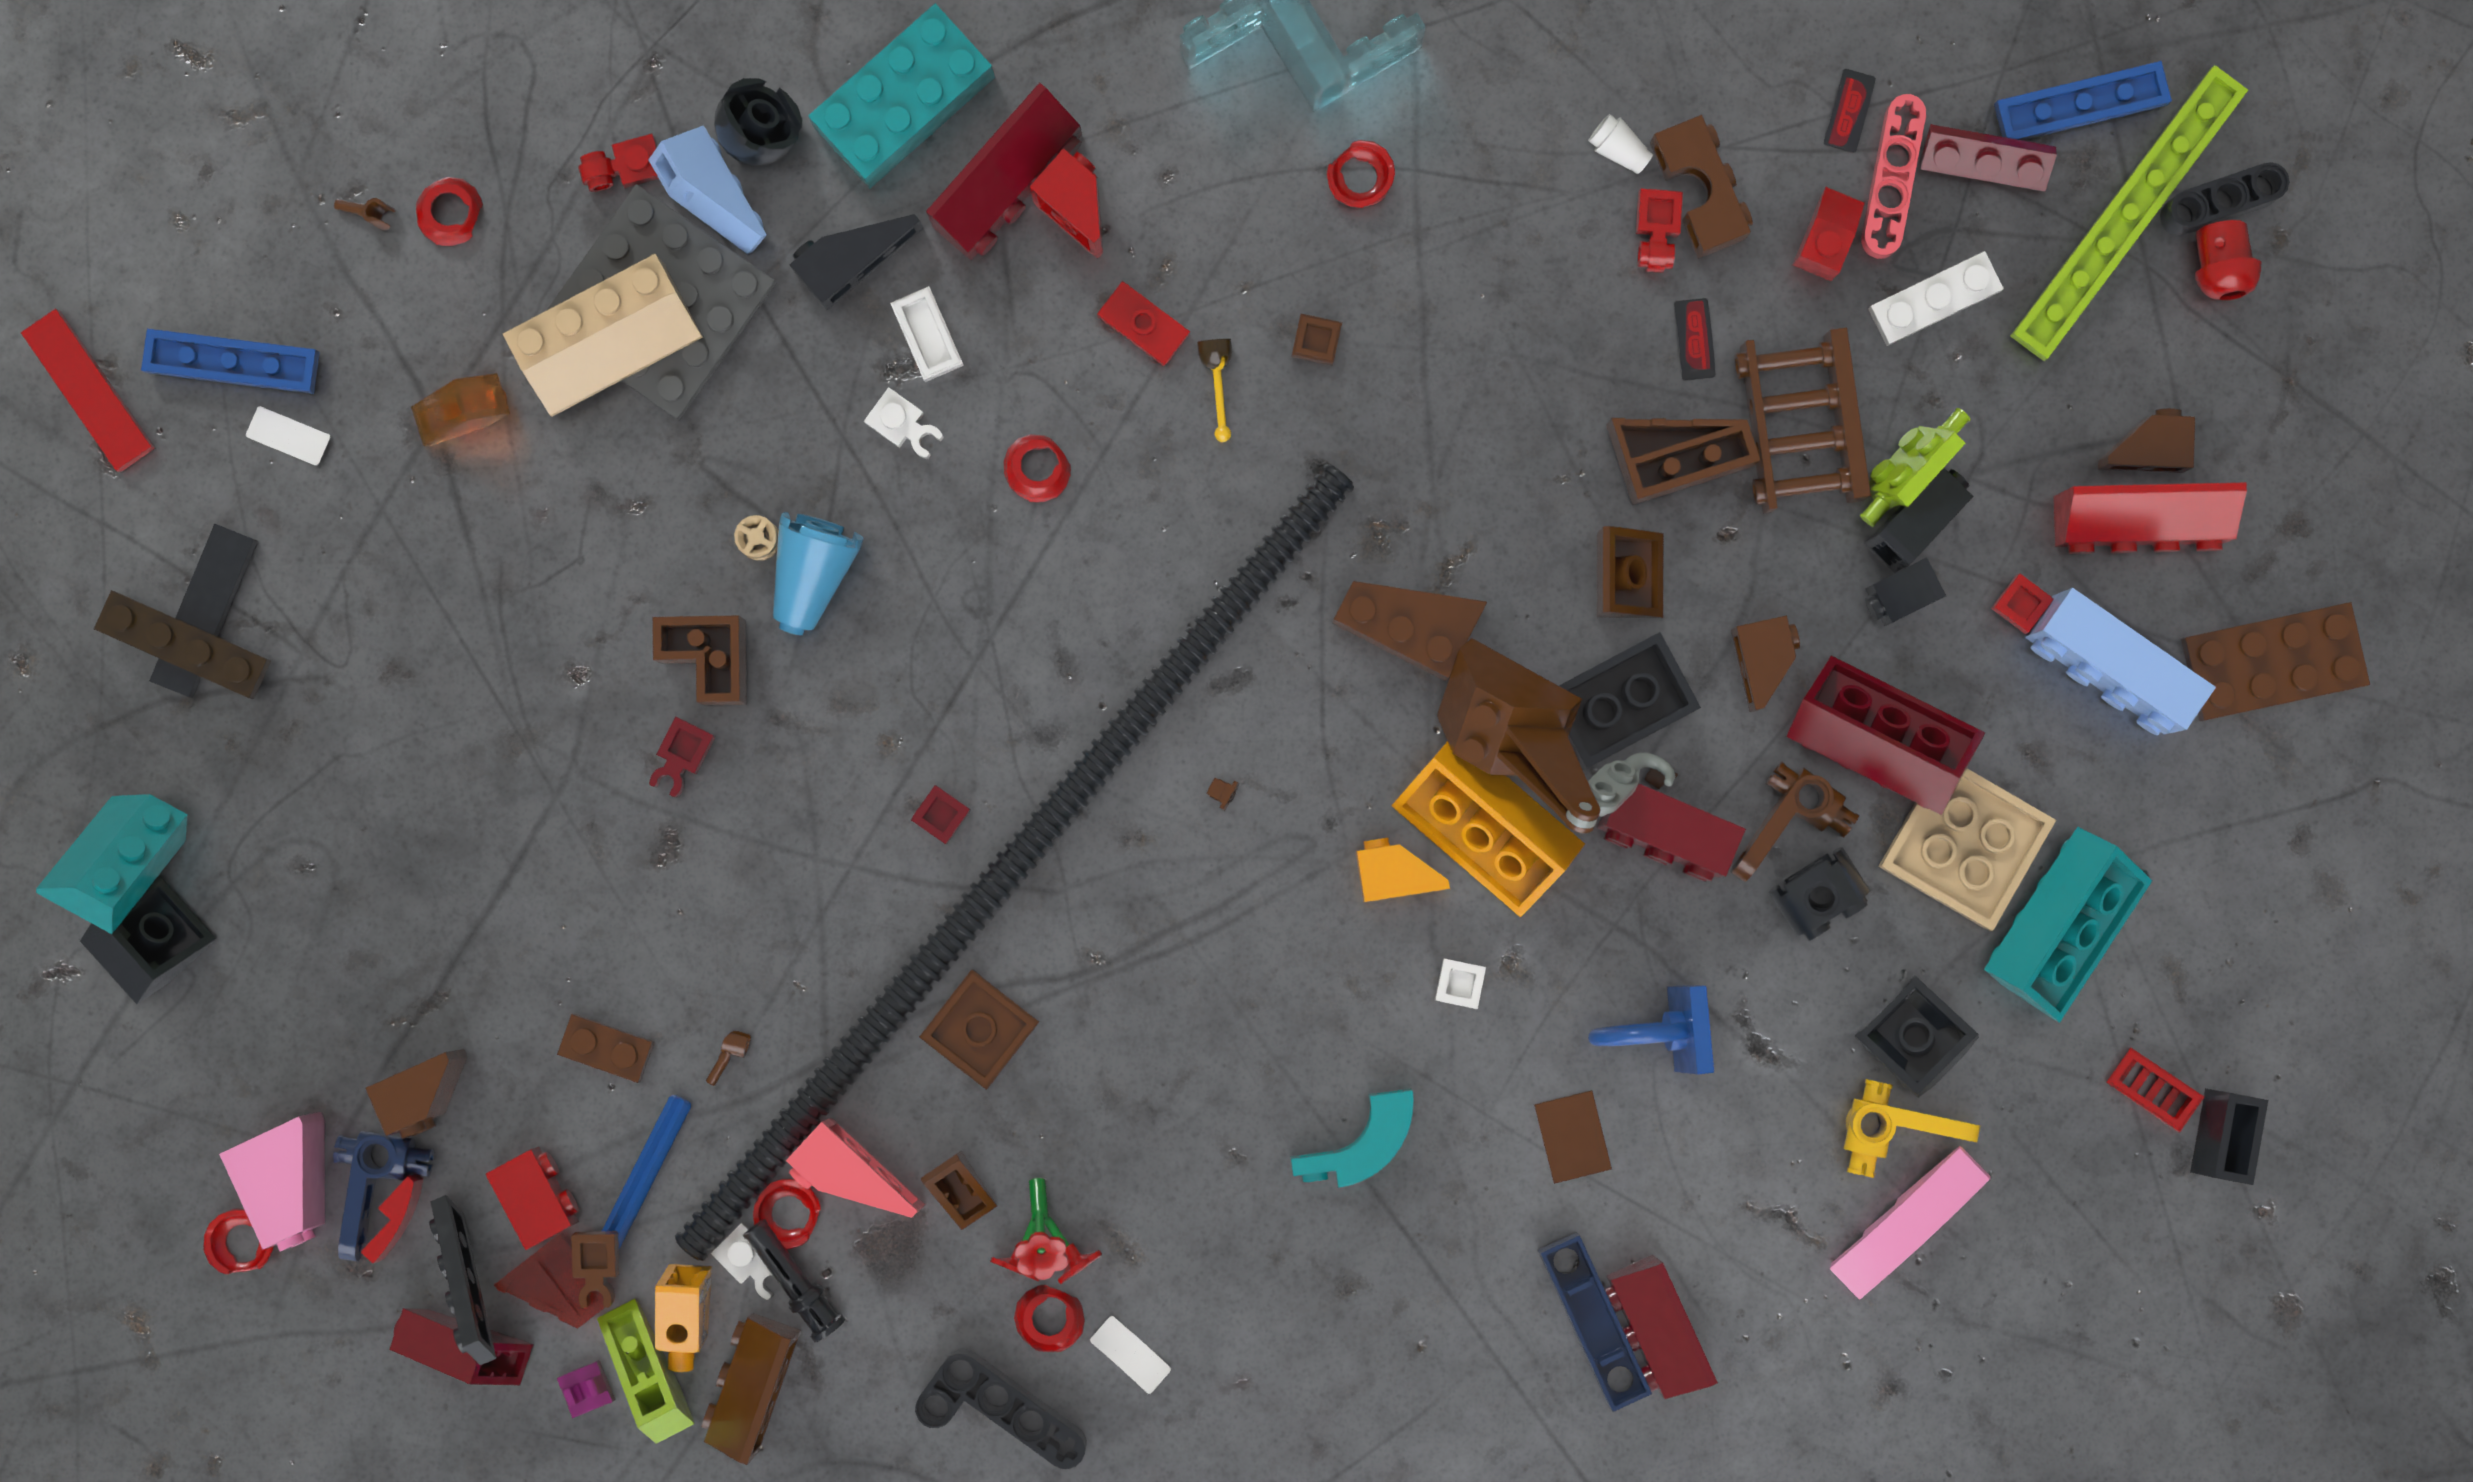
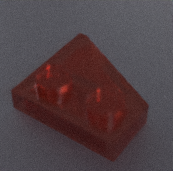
M563 1232L494 1284L498 1291L509 1293L528 1302L529 1306L557 1316L560 1321L577 1329L604 1309V1298L599 1291H591V1304L587 1308H581L579 1293L585 1286V1278H573L572 1244Z

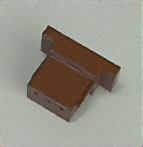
M1650 768L1644 779L1657 789H1660L1665 784V776L1660 771Z
M1214 778L1206 794L1222 803L1220 808L1225 811L1229 803L1233 801L1239 783L1234 781L1231 785L1221 779Z

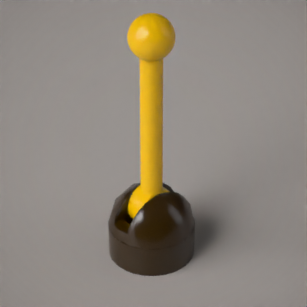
M1231 339L1198 341V355L1202 364L1206 368L1213 370L1218 422L1214 435L1219 442H1226L1231 437V430L1226 426L1221 370L1231 360Z

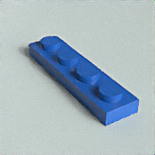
M2162 61L1997 100L1994 107L2002 137L2023 141L2167 106L2172 102Z
M147 329L141 371L150 374L314 394L320 352L309 348Z

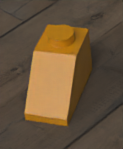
M1389 838L1363 841L1365 850L1356 851L1363 902L1450 889L1448 879L1400 844L1390 846Z

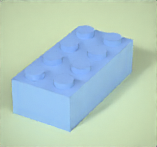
M2074 588L2052 596L2054 598L2052 603L2030 632L2024 636L2033 643L2031 649L2037 655L2050 662L2056 659L2067 666L2066 674L2084 686H2088L2091 683L2104 692L2101 698L2106 703L2120 711L2127 708L2139 717L2136 722L2154 735H2159L2160 732L2169 734L2188 729L2216 688L2214 685Z

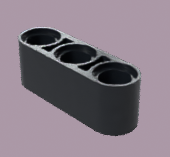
M2269 162L2184 190L2164 205L2160 214L2161 223L2169 233L2179 236L2195 232L2215 222L2230 220L2269 206L2286 193L2290 183L2289 175L2281 165ZM2258 177H2264L2269 180L2272 185V193L2270 195L2264 194L2259 190L2257 186ZM2218 190L2226 191L2231 196L2232 208H2225L2219 204L2217 200ZM2177 204L2187 205L2191 209L2193 215L2192 222L2183 221L2178 216Z

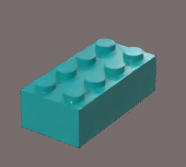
M935 3L809 114L808 117L819 134L867 187L871 189L996 77L989 61Z

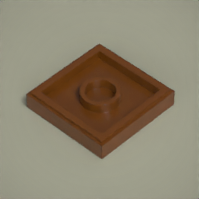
M972 969L919 1038L987 1090L1040 1021Z

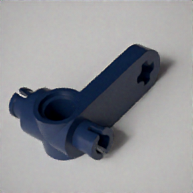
M361 1131L357 1139L343 1135L337 1137L334 1148L346 1149L347 1151L339 1150V1152H333L334 1163L351 1164L338 1244L339 1259L358 1262L363 1255L361 1251L365 1248L376 1178L404 1181L411 1173L429 1177L433 1164L422 1163L421 1161L429 1162V1160H434V1149L415 1148V1140L413 1138L402 1139L394 1134L386 1136L385 1133ZM376 1144L383 1145L388 1151L389 1157L384 1167H379L372 1161L371 1151Z

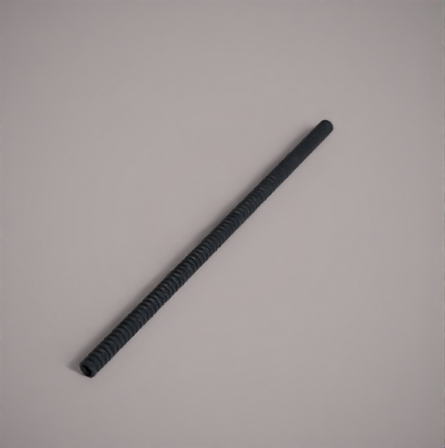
M1325 464L1322 467L1323 474H1316L1314 476L1316 482L1305 487L1307 493L1305 495H1298L1296 506L1291 504L1288 507L1290 513L1287 516L1282 515L1280 517V525H1273L1271 527L1273 533L1262 538L1264 541L1262 546H1255L1254 551L1256 553L1253 557L1248 555L1245 558L1247 564L1244 567L1239 565L1237 576L1231 575L1228 579L1230 584L1227 587L1222 586L1220 588L1221 595L1219 597L1213 596L1211 607L1205 606L1202 609L1205 614L1201 618L1197 616L1194 619L1195 626L1193 628L1190 626L1186 628L1185 631L1188 634L1184 638L1180 636L1177 639L1179 645L1176 648L1170 647L1168 658L1162 657L1160 659L1162 665L1158 669L1154 667L1151 670L1153 673L1150 679L1147 677L1143 679L1142 682L1145 685L1141 689L1137 687L1134 690L1136 696L1133 699L1127 698L1125 709L1119 708L1117 710L1119 716L1115 720L1111 718L1108 721L1110 724L1107 730L1104 728L1100 730L1099 733L1102 736L1098 740L1094 738L1091 741L1093 747L1090 750L1084 749L1082 753L1085 756L1081 761L1079 759L1074 761L1076 767L1072 771L1068 769L1065 772L1067 775L1064 781L1058 780L1056 784L1059 787L1055 792L1053 790L1048 792L1050 798L1039 803L1041 806L1038 812L1035 810L1031 812L1033 818L1029 822L1025 820L1022 823L1024 829L1021 832L1015 831L1013 835L1016 838L1013 842L1007 841L1005 843L1007 849L1003 853L999 851L996 854L998 857L995 863L990 861L987 865L990 869L986 873L981 872L979 874L981 880L978 883L972 882L970 893L964 892L961 895L964 900L960 904L956 902L953 905L955 910L952 914H945L944 918L946 921L943 925L938 923L935 926L938 931L934 935L929 933L927 936L929 941L926 945L922 943L919 945L920 952L909 957L911 960L909 965L903 964L901 975L895 974L892 977L894 983L883 988L885 994L883 996H876L875 1000L877 1003L874 1007L869 1005L866 1008L868 1014L865 1017L860 1015L857 1019L859 1022L858 1026H851L849 1028L851 1034L840 1039L842 1045L839 1048L834 1046L831 1050L833 1053L831 1058L825 1057L823 1059L825 1065L814 1070L815 1077H808L806 1079L807 1086L805 1089L799 1088L797 1090L799 1096L796 1099L790 1098L788 1101L789 1108H782L779 1112L781 1117L771 1121L773 1127L770 1130L764 1129L762 1140L756 1139L753 1142L755 1148L753 1150L748 1149L744 1153L746 1159L744 1161L738 1160L736 1163L737 1169L735 1171L730 1170L727 1173L729 1179L727 1181L722 1180L718 1184L719 1191H712L710 1193L711 1200L709 1202L704 1201L701 1204L703 1210L701 1212H694L692 1223L686 1222L684 1224L685 1231L683 1233L678 1232L675 1235L676 1243L687 1254L696 1260L705 1261L708 1257L707 1250H714L716 1248L715 1241L717 1239L722 1240L725 1237L723 1231L725 1229H732L734 1226L732 1221L734 1218L740 1219L742 1217L741 1210L743 1208L748 1209L751 1206V1198H758L760 1187L766 1188L769 1185L767 1179L769 1177L774 1178L777 1175L776 1168L778 1166L781 1168L785 1166L786 1162L784 1159L794 1152L793 1148L795 1146L799 1147L802 1144L803 1136H809L812 1133L810 1128L821 1123L819 1117L821 1115H828L829 1105L835 1106L838 1103L836 1097L847 1092L845 1086L847 1084H854L855 1079L853 1077L856 1073L861 1075L864 1072L862 1066L873 1061L871 1058L872 1054H879L881 1052L879 1046L890 1041L888 1035L891 1032L897 1033L899 1022L905 1023L907 1021L905 1015L916 1010L914 1004L917 1001L923 1002L925 991L931 992L933 990L931 984L942 979L941 972L943 970L946 972L950 970L951 967L948 964L952 960L957 961L959 959L957 953L960 950L966 951L968 940L974 941L977 937L974 933L978 929L982 931L985 928L984 921L986 919L992 920L994 909L1000 910L1002 908L1000 902L1004 898L1008 900L1011 897L1010 890L1012 888L1016 890L1019 888L1020 885L1017 882L1021 877L1023 879L1028 877L1026 871L1030 867L1035 869L1037 858L1043 859L1046 856L1043 851L1047 847L1051 849L1054 846L1052 841L1055 837L1061 838L1063 833L1060 831L1063 827L1069 828L1071 826L1069 820L1073 816L1077 818L1080 815L1078 812L1081 806L1084 808L1088 806L1089 803L1086 800L1090 795L1092 797L1097 795L1095 789L1098 786L1104 787L1106 776L1112 777L1114 775L1112 769L1116 765L1120 767L1123 764L1121 761L1124 755L1128 757L1131 755L1132 752L1129 749L1133 744L1135 746L1140 744L1138 738L1141 735L1147 736L1149 725L1155 726L1157 724L1155 718L1159 714L1163 716L1166 713L1164 707L1167 704L1173 705L1175 701L1172 698L1175 694L1181 695L1183 693L1181 687L1192 682L1190 679L1193 673L1198 675L1200 673L1198 667L1202 663L1206 665L1209 662L1207 656L1210 653L1216 654L1217 649L1215 647L1218 643L1224 644L1226 642L1224 636L1235 631L1233 628L1235 623H1242L1243 619L1241 616L1244 612L1249 614L1252 611L1250 605L1253 602L1258 604L1260 593L1266 594L1269 591L1267 585L1270 582L1275 583L1277 581L1276 574L1278 572L1284 573L1286 570L1284 565L1295 560L1292 555L1295 552L1301 553L1303 550L1301 545L1304 541L1307 543L1311 541L1310 534L1312 532L1317 533L1320 530L1318 525L1321 521L1327 522L1329 511L1335 512L1337 510L1335 504L1346 499L1345 492H1352L1354 490L1353 482L1343 472L1331 464Z

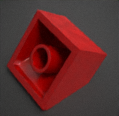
M1063 148L1030 185L1029 188L1033 202L1098 259L1103 254L1100 199L1097 185L1098 177L1094 173L1096 168L1081 153L1076 152L1072 156Z

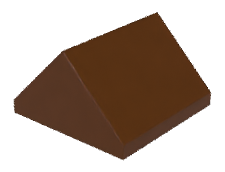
M1604 526L1597 533V618H1663L1664 533L1614 526Z

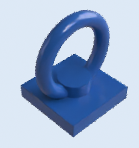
M1701 985L1667 987L1669 1012H1664L1662 1022L1596 1028L1590 1031L1588 1035L1589 1042L1594 1046H1625L1664 1042L1668 1051L1673 1050L1675 1072L1689 1074L1714 1073L1707 987Z

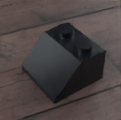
M158 876L112 934L91 923L80 942L128 996L138 1004L170 983L212 945L216 938L168 884Z

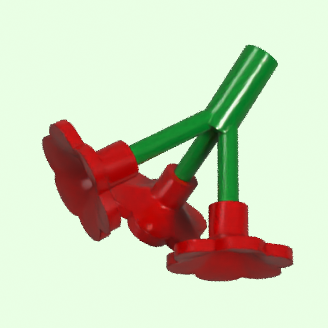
M1034 1178L1029 1180L1032 1217L1022 1241L1016 1244L1011 1257H991L990 1262L1038 1282L1039 1279L1046 1280L1051 1278L1055 1271L1065 1269L1062 1276L1058 1278V1282L1061 1285L1101 1257L1102 1253L1098 1250L1091 1254H1081L1074 1243H1068L1048 1213L1045 1179ZM1045 1226L1050 1231L1053 1237H1049L1045 1233Z

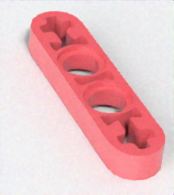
M1903 94L1896 97L1887 107L1884 116L1861 236V244L1864 251L1876 259H1884L1891 256L1900 247L1903 240L1926 120V107L1923 101L1912 94ZM1904 105L1909 106L1910 114L1916 115V118L1911 119L1907 124L1905 135L1890 136V131L1897 134L1901 126L1902 118L1896 115L1895 112L1900 111ZM1913 135V140L1906 136ZM1893 145L1904 147L1909 154L1907 165L1903 167L1891 165L1886 157L1887 149ZM1885 186L1895 187L1901 195L1900 205L1895 208L1883 206L1879 200L1878 193L1880 189ZM1874 213L1884 218H1898L1897 222L1891 219L1887 224L1886 236L1892 238V242H1888L1883 249L1878 247V240L1871 238V234H1876L1880 230L1883 218H1874Z

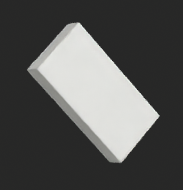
M929 286L890 303L925 382L964 366Z

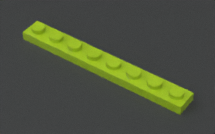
M2216 65L2209 69L2010 337L2041 360L2045 361L2049 358L2248 92L2246 87Z

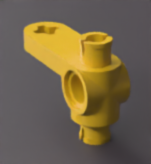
M1865 1079L1863 1099L1854 1098L1852 1108L1846 1117L1847 1134L1844 1149L1852 1151L1847 1172L1874 1178L1877 1157H1887L1889 1142L1895 1134L1896 1126L1972 1142H1978L1981 1126L1888 1106L1893 1085ZM1875 1112L1880 1118V1128L1874 1135L1866 1136L1861 1129V1121L1866 1114Z

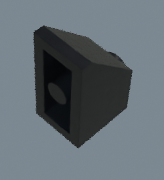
M1927 557L1865 588L1869 595L1865 598L1867 608L1876 621L1881 619L1884 626L1946 597Z

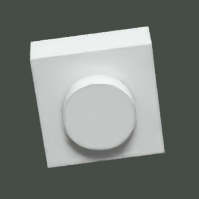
M1443 958L1435 1001L1478 1009L1486 967Z

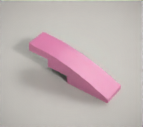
M1960 1145L1897 1198L1896 1204L1864 1231L1863 1237L1831 1263L1830 1270L1860 1300L1958 1212L1990 1180V1175Z

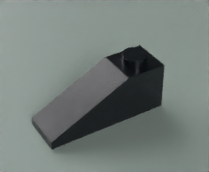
M912 214L824 236L815 243L809 240L793 254L795 260L789 265L825 309L828 310L924 228L918 217Z

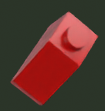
M1825 187L1792 265L1832 281L1840 273L1857 232L1865 203Z

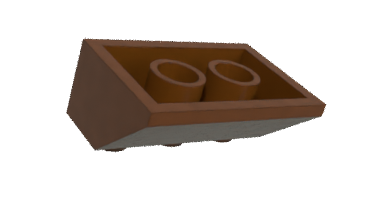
M755 1313L747 1317L746 1322L738 1321L730 1343L731 1346L736 1347L731 1364L724 1362L716 1382V1387L722 1388L717 1405L709 1404L701 1428L708 1430L704 1440L705 1443L745 1465H748L759 1453L801 1333L800 1329Z

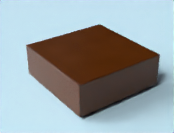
M1301 314L1292 357L1333 366L1342 322Z

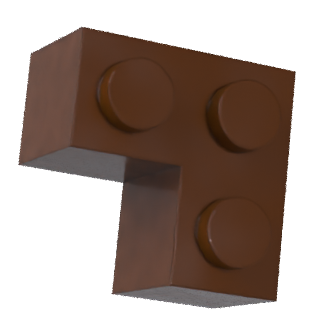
M739 615L652 617L653 660L661 664L696 663L697 703L702 705H747L746 620Z

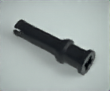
M763 1219L749 1228L743 1234V1237L749 1242L767 1269L789 1296V1309L792 1313H798L812 1331L810 1337L814 1342H818L834 1332L846 1319L841 1313H835L822 1295L824 1291L820 1284L817 1285L816 1282L811 1284L790 1253L768 1226V1222Z

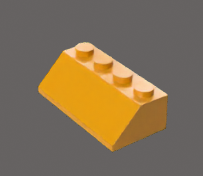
M1448 741L1391 805L1519 917L1566 871L1585 845L1582 840L1506 775H1490L1452 753Z

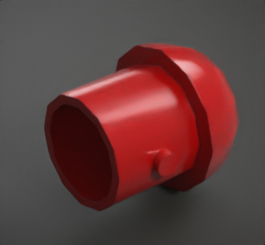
M2226 220L2206 225L2197 230L2195 237L2201 269L2196 271L2195 280L2201 291L2211 299L2228 301L2241 298L2255 290L2261 274L2262 261L2252 256L2247 223L2241 220Z

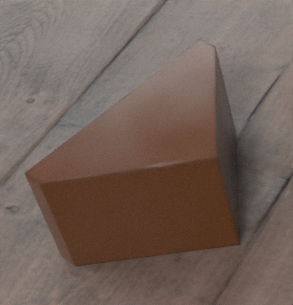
M959 1151L920 1178L925 1187L961 1230L997 1207L993 1197L962 1151Z

